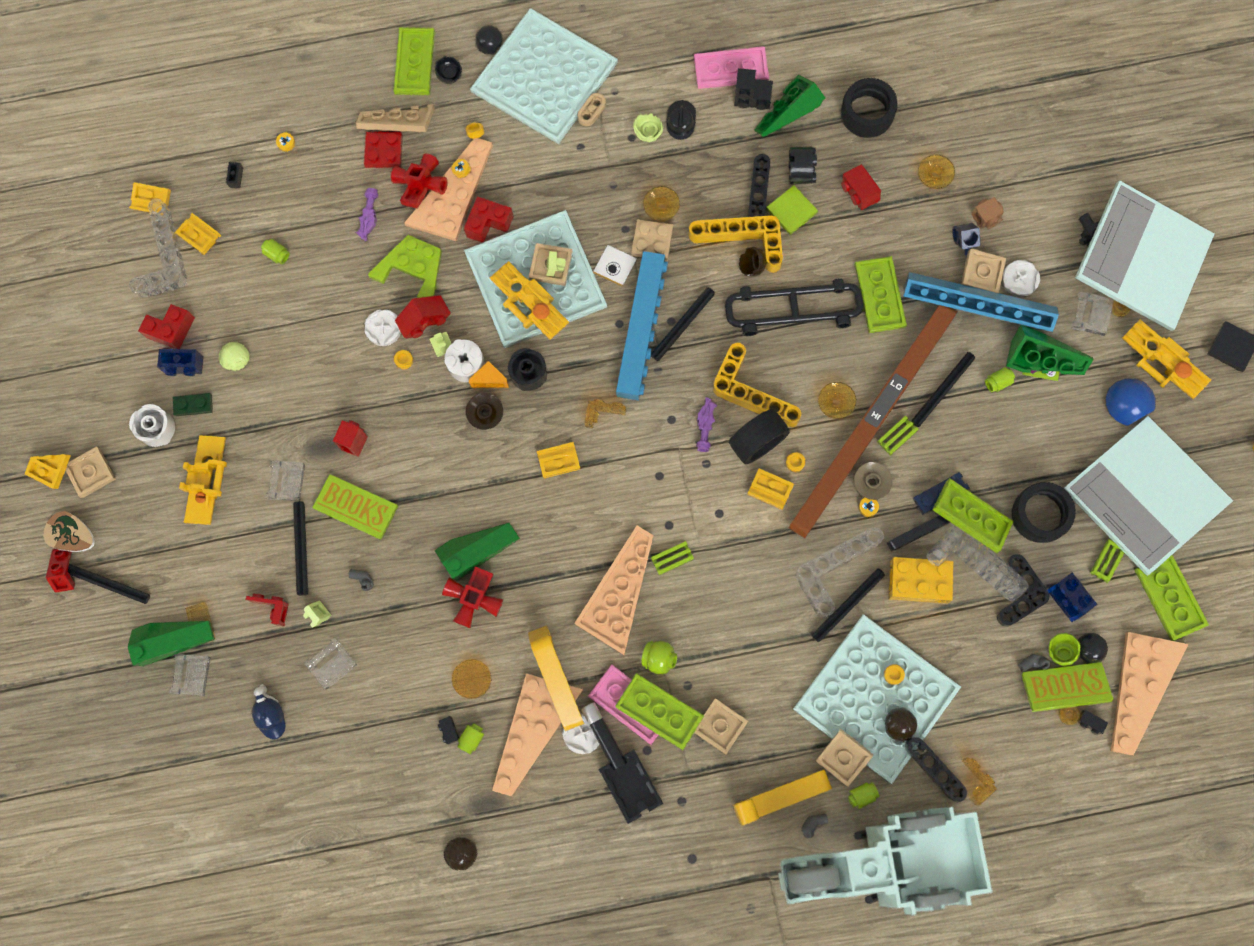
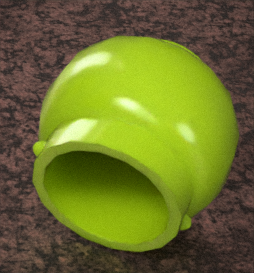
M651 641L645 645L642 654L643 667L659 675L666 674L670 669L675 668L677 653H675L671 644L665 641H656L654 643Z

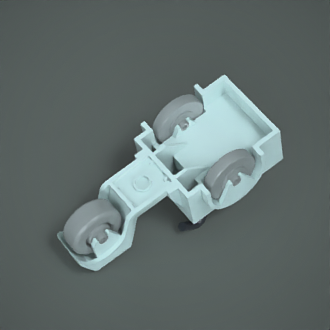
M953 807L889 815L887 816L888 824L866 827V830L854 833L856 840L867 838L869 848L844 852L817 853L783 859L780 862L781 873H778L781 891L785 892L787 904L874 893L865 897L867 904L879 901V906L904 908V914L916 915V911L944 909L946 905H972L970 896L992 892L977 812L954 813Z

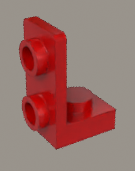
M53 549L51 552L45 578L55 593L74 590L75 583L68 573L72 552Z
M255 593L252 596H246L245 600L249 602L275 606L270 613L271 623L284 627L289 604L284 602L283 598L272 596L271 599H265V595Z

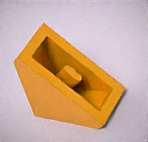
M489 361L469 379L471 388H509L507 378Z

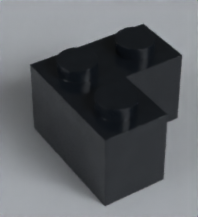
M738 68L734 106L757 108L758 110L770 109L773 81L755 79L756 70Z

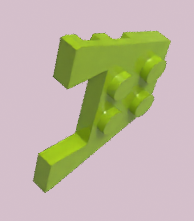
M407 235L369 272L368 276L384 284L392 268H395L424 281L417 298L434 296L442 251L436 246Z

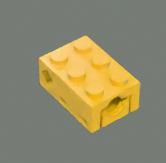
M893 557L890 560L889 600L945 604L953 600V561Z

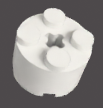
M455 340L445 353V364L450 374L460 382H469V379L485 364L479 346L470 340Z
M144 405L141 409L135 411L130 418L129 426L132 433L146 445L152 447L167 445L174 435V418L157 405Z

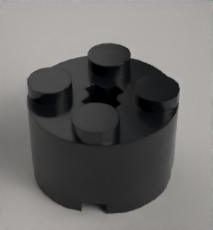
M790 147L789 184L816 183V147Z
M530 348L519 349L513 353L508 363V372L513 384L521 391H532L541 387L547 380V367L543 356Z

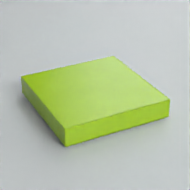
M795 185L766 207L771 216L779 219L780 225L789 235L793 234L818 213V210Z

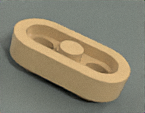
M594 93L590 95L578 112V121L581 125H593L606 107V99L602 94Z

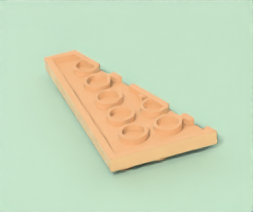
M479 138L473 139L457 159H465L471 167L470 173L464 178H457L453 174L451 166L443 176L448 181L446 192L440 195L431 190L418 209L416 208L405 221V226L457 241L493 147L492 142Z
M639 526L635 527L574 623L622 655H625L653 540V535Z
M1131 632L1126 633L1111 752L1134 755L1188 644Z
M526 673L492 791L513 796L532 765L561 725V720L544 678ZM570 686L576 701L583 692V689Z

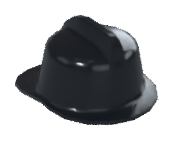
M679 100L672 103L668 109L667 131L674 139H687L695 130L696 109L689 101Z

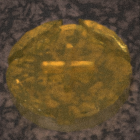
M475 659L463 661L454 669L452 674V685L455 691L460 696L468 699L483 696L490 688L492 681L488 667Z

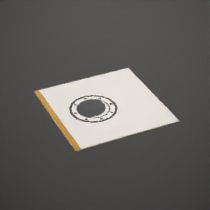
M607 245L593 273L623 286L637 258Z

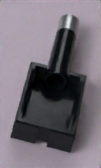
M593 702L583 707L581 711L609 764L600 768L599 771L627 824L642 817L641 812L645 809H648L650 812L663 805L635 750L623 755L596 704Z

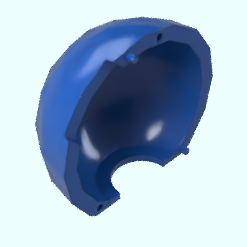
M1125 378L1115 382L1109 388L1106 394V406L1110 415L1117 422L1128 426L1155 410L1156 397L1153 390L1145 382L1134 378Z

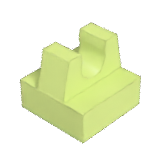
M549 251L546 276H554L555 271H564L566 259L558 258L557 252Z
M440 332L435 334L433 338H430L437 357L444 355L452 344L447 332L442 334Z
M321 601L311 603L304 608L305 613L303 617L305 619L310 617L313 621L310 624L312 628L331 617V614Z

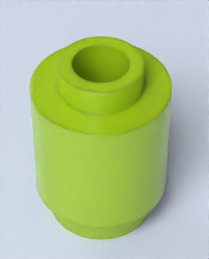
M274 239L265 240L261 246L262 254L277 264H284L290 256L287 248Z
M1003 367L988 375V378L985 379V385L991 393L999 392L1014 383L1015 374L1011 369Z
M475 723L471 726L467 724L458 740L459 744L457 747L471 755L485 735L482 733L483 728Z
M866 782L850 790V795L847 796L853 808L857 807L858 810L875 802L876 798L880 797L873 782L869 784Z

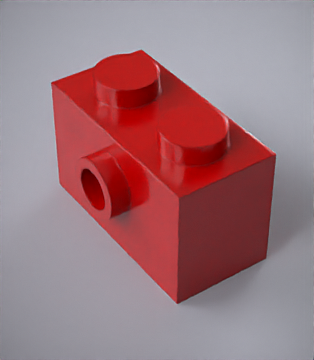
M862 164L843 173L841 186L845 192L849 193L853 204L857 205L860 210L880 201L881 189Z
M342 420L333 442L341 451L359 457L368 436L363 432L364 429L359 427L360 424L349 420V422Z

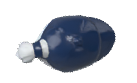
M261 684L254 690L256 701L252 707L251 714L256 727L267 738L275 740L280 738L285 731L284 714L278 700L267 695V687Z

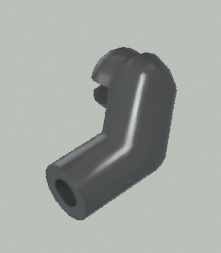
M350 569L349 578L359 580L362 590L369 591L373 588L374 583L368 572Z
M1031 654L1020 662L1018 667L1022 672L1027 671L1031 667L1045 670L1049 668L1050 661L1046 657Z
M826 813L809 816L802 826L804 837L812 838L818 825L828 824Z

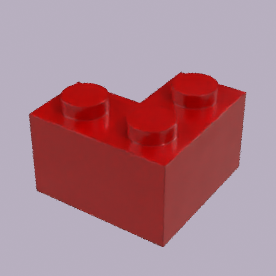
M477 197L464 227L466 237L483 243L490 227L507 233L514 218L512 208Z
M441 295L413 298L394 321L405 339H416L423 335V331L428 326L444 324L451 312Z
M170 304L163 320L146 314L138 331L147 339L180 350L195 317L188 310Z

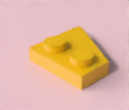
M71 455L30 457L24 474L52 489H58Z

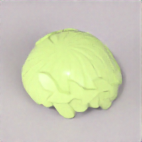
M653 113L649 115L640 114L634 120L633 128L640 140L653 142L661 136L663 124L657 116H653Z
M239 342L227 343L219 352V363L227 370H241L248 364L250 359L248 349Z

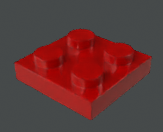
M366 132L365 168L401 167L402 132Z

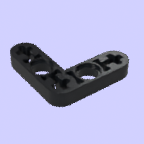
M1020 554L1012 555L1007 560V568L1026 595L998 613V623L1004 627L1015 624L1046 604L1050 598L1048 590L1027 560ZM1014 560H1019L1021 562L1019 564V567H1014L1012 565L1014 563ZM1023 569H1026V570H1027V571L1021 573L1020 575H1018V572H1020L1021 570H1023ZM1024 575L1032 577V585H1026L1023 582ZM1037 593L1044 595L1042 600L1039 599L1032 603L1031 599L1036 597ZM1020 602L1027 603V612L1019 610L1018 604ZM1013 611L1016 613L1009 618L1011 622L1003 620L1004 613L1006 615Z

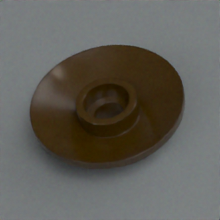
M477 394L469 400L466 406L467 420L473 427L480 430L494 428L503 417V405L493 394ZM483 411L489 412L487 416L482 415Z

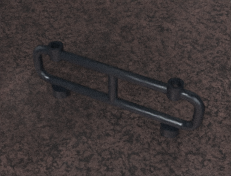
M841 278L834 279L831 285L751 291V287L746 286L740 288V292L728 296L725 301V313L729 324L742 328L744 336L758 334L757 326L835 320L837 328H847L851 326V318L857 317L862 313L864 307L861 289L857 285L844 283V280ZM844 291H852L855 294L856 308L852 311L799 315L797 295L826 292L842 293ZM789 296L792 316L736 320L733 316L732 303L736 300L750 301L756 298Z

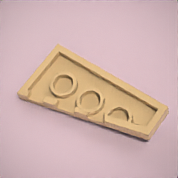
M428 104L427 108L411 106L410 110L393 108L389 112L384 110L360 112L356 121L357 129L427 132L435 111L434 104Z

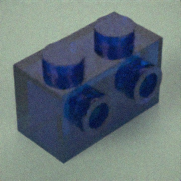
M159 349L157 367L167 376H177V374L195 376V374H202L204 356L196 349Z
M1073 572L1047 590L1071 622L1082 617L1097 605Z

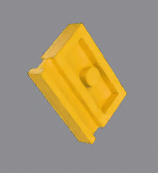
M134 182L131 195L132 203L129 208L167 216L166 210L169 205L171 190Z
M191 213V217L186 219L175 233L201 254L205 255L216 243L215 240L218 237L220 238L221 235L195 214Z
M574 442L537 451L544 479L580 470Z
M759 468L747 495L783 510L794 483Z

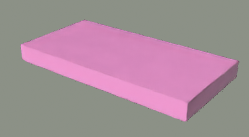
M765 46L694 54L698 89L736 85L738 68L756 70L755 79L769 80Z
M611 665L588 697L652 745L658 734L615 708L632 679Z

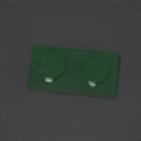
M211 393L173 397V415L176 417L213 413Z

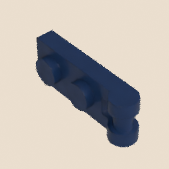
M960 472L950 477V479L965 489H970L969 485L965 484L962 480L963 476ZM948 479L913 498L922 515L933 510Z

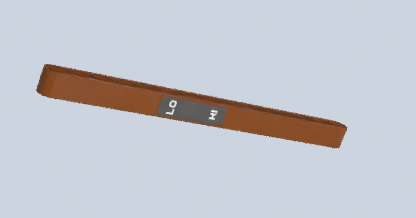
M942 305L938 306L790 524L789 529L806 538L956 316L957 310Z

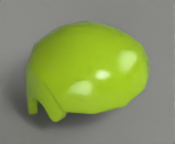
M1060 633L1050 640L1049 656L1053 662L1067 666L1072 665L1078 660L1080 643L1073 635Z

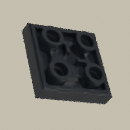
M1225 321L1207 354L1243 372L1254 353V335Z

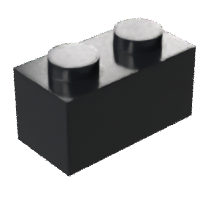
M229 162L226 184L229 188L241 187L243 166L239 162Z
M1087 710L1081 711L1076 721L1080 723L1081 727L1089 728L1095 735L1103 734L1108 725V722Z
M449 716L439 720L438 728L443 733V742L447 745L457 742L459 736L452 717Z

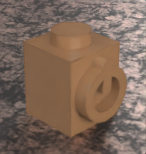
M993 197L979 202L971 215L980 229L985 227L990 229L1003 220L1002 215L1004 211L1002 204Z

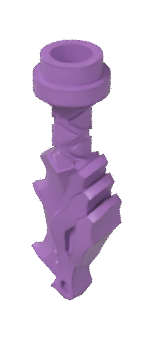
M367 188V191H365L364 196L367 198L366 208L362 210V216L358 217L360 229L355 232L361 237L360 239L365 241L368 240L367 236L376 226L377 221L373 204L379 194L378 190L374 188Z
M708 397L705 398V405L699 411L697 418L701 438L696 446L700 452H708L709 448H711L708 435L709 431L712 430V423L716 421L713 416V410L718 405Z

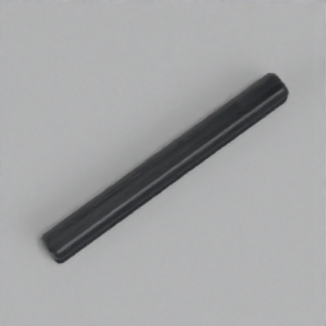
M707 287L654 349L651 353V357L654 360L659 361L712 299L715 292L711 288Z
M967 352L912 419L911 422L916 427L922 425L974 361L975 356L971 352Z
M297 501L293 503L297 595L304 596L308 595L305 504L302 501Z
M69 564L68 573L71 576L147 604L150 599V595Z
M877 568L812 634L813 639L820 642L885 576V573Z

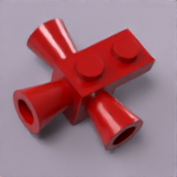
M423 154L420 165L411 163L408 170L399 166H395L392 169V183L407 184L408 186L400 199L402 205L418 209L429 189L440 195L446 192L447 178L432 177L430 174L439 165L438 159L433 155Z
M475 566L469 583L465 587L452 578H448L442 595L459 598V603L463 604L453 622L471 628L474 609L479 610L480 607L495 617L498 616L504 599L485 596L494 575L493 573Z

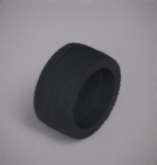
M864 78L854 82L846 91L841 106V117L844 125L851 133L863 138L877 137L883 134L894 121L897 112V96L888 83L876 78ZM864 96L874 97L885 106L886 114L879 119L867 120L858 116L853 111L851 105L857 98Z
M770 409L741 427L730 438L729 444L738 458L744 464H749L775 448L788 436L790 430L781 416L774 409Z
M1040 482L1027 487L1017 496L1012 507V520L1016 530L1027 540L1037 543H1048L1059 539L1070 530L1075 521L1076 507L1073 499L1063 487L1050 482ZM1043 495L1054 500L1061 513V521L1058 527L1054 530L1045 531L1031 524L1025 511L1026 503L1031 497Z

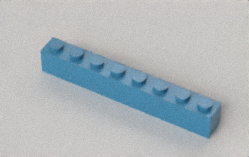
M643 251L616 389V395L620 398L639 401L640 395L644 394L645 384H642L643 377L647 378L648 374L646 360L651 358L652 349L649 348L650 342L654 341L655 331H652L653 324L657 325L658 313H656V308L660 307L662 296H659V292L664 289L665 279H662L663 272L666 273L668 268V262L665 261L664 254Z
M911 272L908 273L904 287V297L1053 332L1059 316L1058 309L1055 306Z

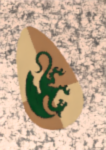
M61 511L56 513L48 520L44 528L43 537L45 543L58 550L81 552L91 549L95 543L90 529L78 517L69 512Z

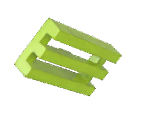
M904 416L877 443L891 456L919 429ZM905 423L906 426L885 444L884 441ZM909 428L912 430L892 449L889 448Z
M1110 539L1106 541L1090 571V574L1096 575L1097 578L1103 579L1106 583L1110 582L1124 555V552L1114 541ZM1110 545L1113 546L1101 570L1097 571ZM1117 549H1119L1120 551L1115 561L1113 562L1107 576L1104 575V572L1107 569L1114 553Z
M685 541L652 556L651 560L660 576L694 560V557ZM682 548L685 549L684 551L679 552V553H677V554H675V555H673V556H671V557H669V558H666V559H664V560H662V561H660V562H658V563H657V561H656V560H658V559H660V558H662V557H665V556H667V555H669V554H671V553H673V552H675V551H677V550H680V549H682ZM686 554L688 555L687 558L660 569V566Z

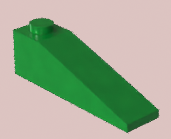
M798 74L782 91L784 95L780 101L776 100L774 102L772 112L765 114L754 131L765 137L818 108L826 97L815 82Z
M1020 325L1011 341L1006 366L1024 373H1030L1031 370L1041 371L1042 373L1057 371L1061 374L1085 375L1094 359L1038 330Z
M505 523L451 539L437 548L435 552L452 579L457 582L472 572L475 566H481L520 538L510 523Z
M210 621L148 623L132 629L127 647L132 665L144 667L215 640Z

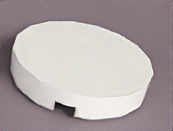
M1016 260L1005 267L1001 282L1009 294L1016 297H1025L1031 295L1037 289L1040 283V274L1032 263L1025 260Z
M376 310L371 313L365 321L364 329L368 339L379 346L391 345L397 341L401 331L394 320L398 316L390 310Z
M581 714L584 724L568 731L563 730V738L570 750L578 754H587L597 749L599 743L584 714Z

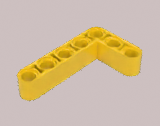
M775 216L693 221L689 226V239L693 243L762 239L763 251L767 262L766 269L774 273L781 268L783 253L780 222ZM773 225L775 228L769 229L766 226ZM754 226L756 230H750L748 227ZM735 227L738 231L733 232L730 228ZM712 229H718L719 232H718V233H714V232H712L711 230H712ZM694 230H699V231H701V233H700V234H695V233H693V231H694ZM774 242L776 246H770L768 243ZM775 259L778 263L773 264L769 260Z
M741 343L732 344L714 380L713 391L715 395L757 414L770 410L769 407L777 406L779 408L777 413L787 426H796L801 418V410L797 406L735 380L744 362L746 348ZM734 351H739L742 353V355L736 357L732 353ZM732 367L734 372L727 373L725 368ZM722 383L725 384L727 388L724 390H720L717 387V385ZM736 391H742L744 393V396L737 397L734 393ZM754 398H758L762 401V403L756 405L752 402V400ZM794 413L797 418L791 420L787 417V414Z
M547 625L528 632L531 648L564 730L568 731L583 725L582 716L555 651Z
M824 769L732 806L739 824L745 825L758 820L759 817L831 790L832 787Z

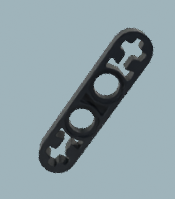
M759 154L754 159L748 217H755L756 206H759L758 216H765L770 171V158L766 154ZM760 160L764 161L763 171H759ZM762 176L765 178V182L759 184L755 181V178ZM755 193H761L763 195V199L755 200L753 195Z
M939 515L887 542L890 551L893 552L951 522Z
M911 737L905 742V750L943 793L952 801L962 802L965 800L967 789L921 738ZM911 743H919L918 749L922 752L926 750V752L920 754L917 750H911L913 747ZM927 756H931L934 759L933 766L929 768L924 764V759ZM941 771H945L948 775L947 781L944 783L938 780V774ZM951 784L956 789L960 788V796H953L955 792L951 787L947 786Z

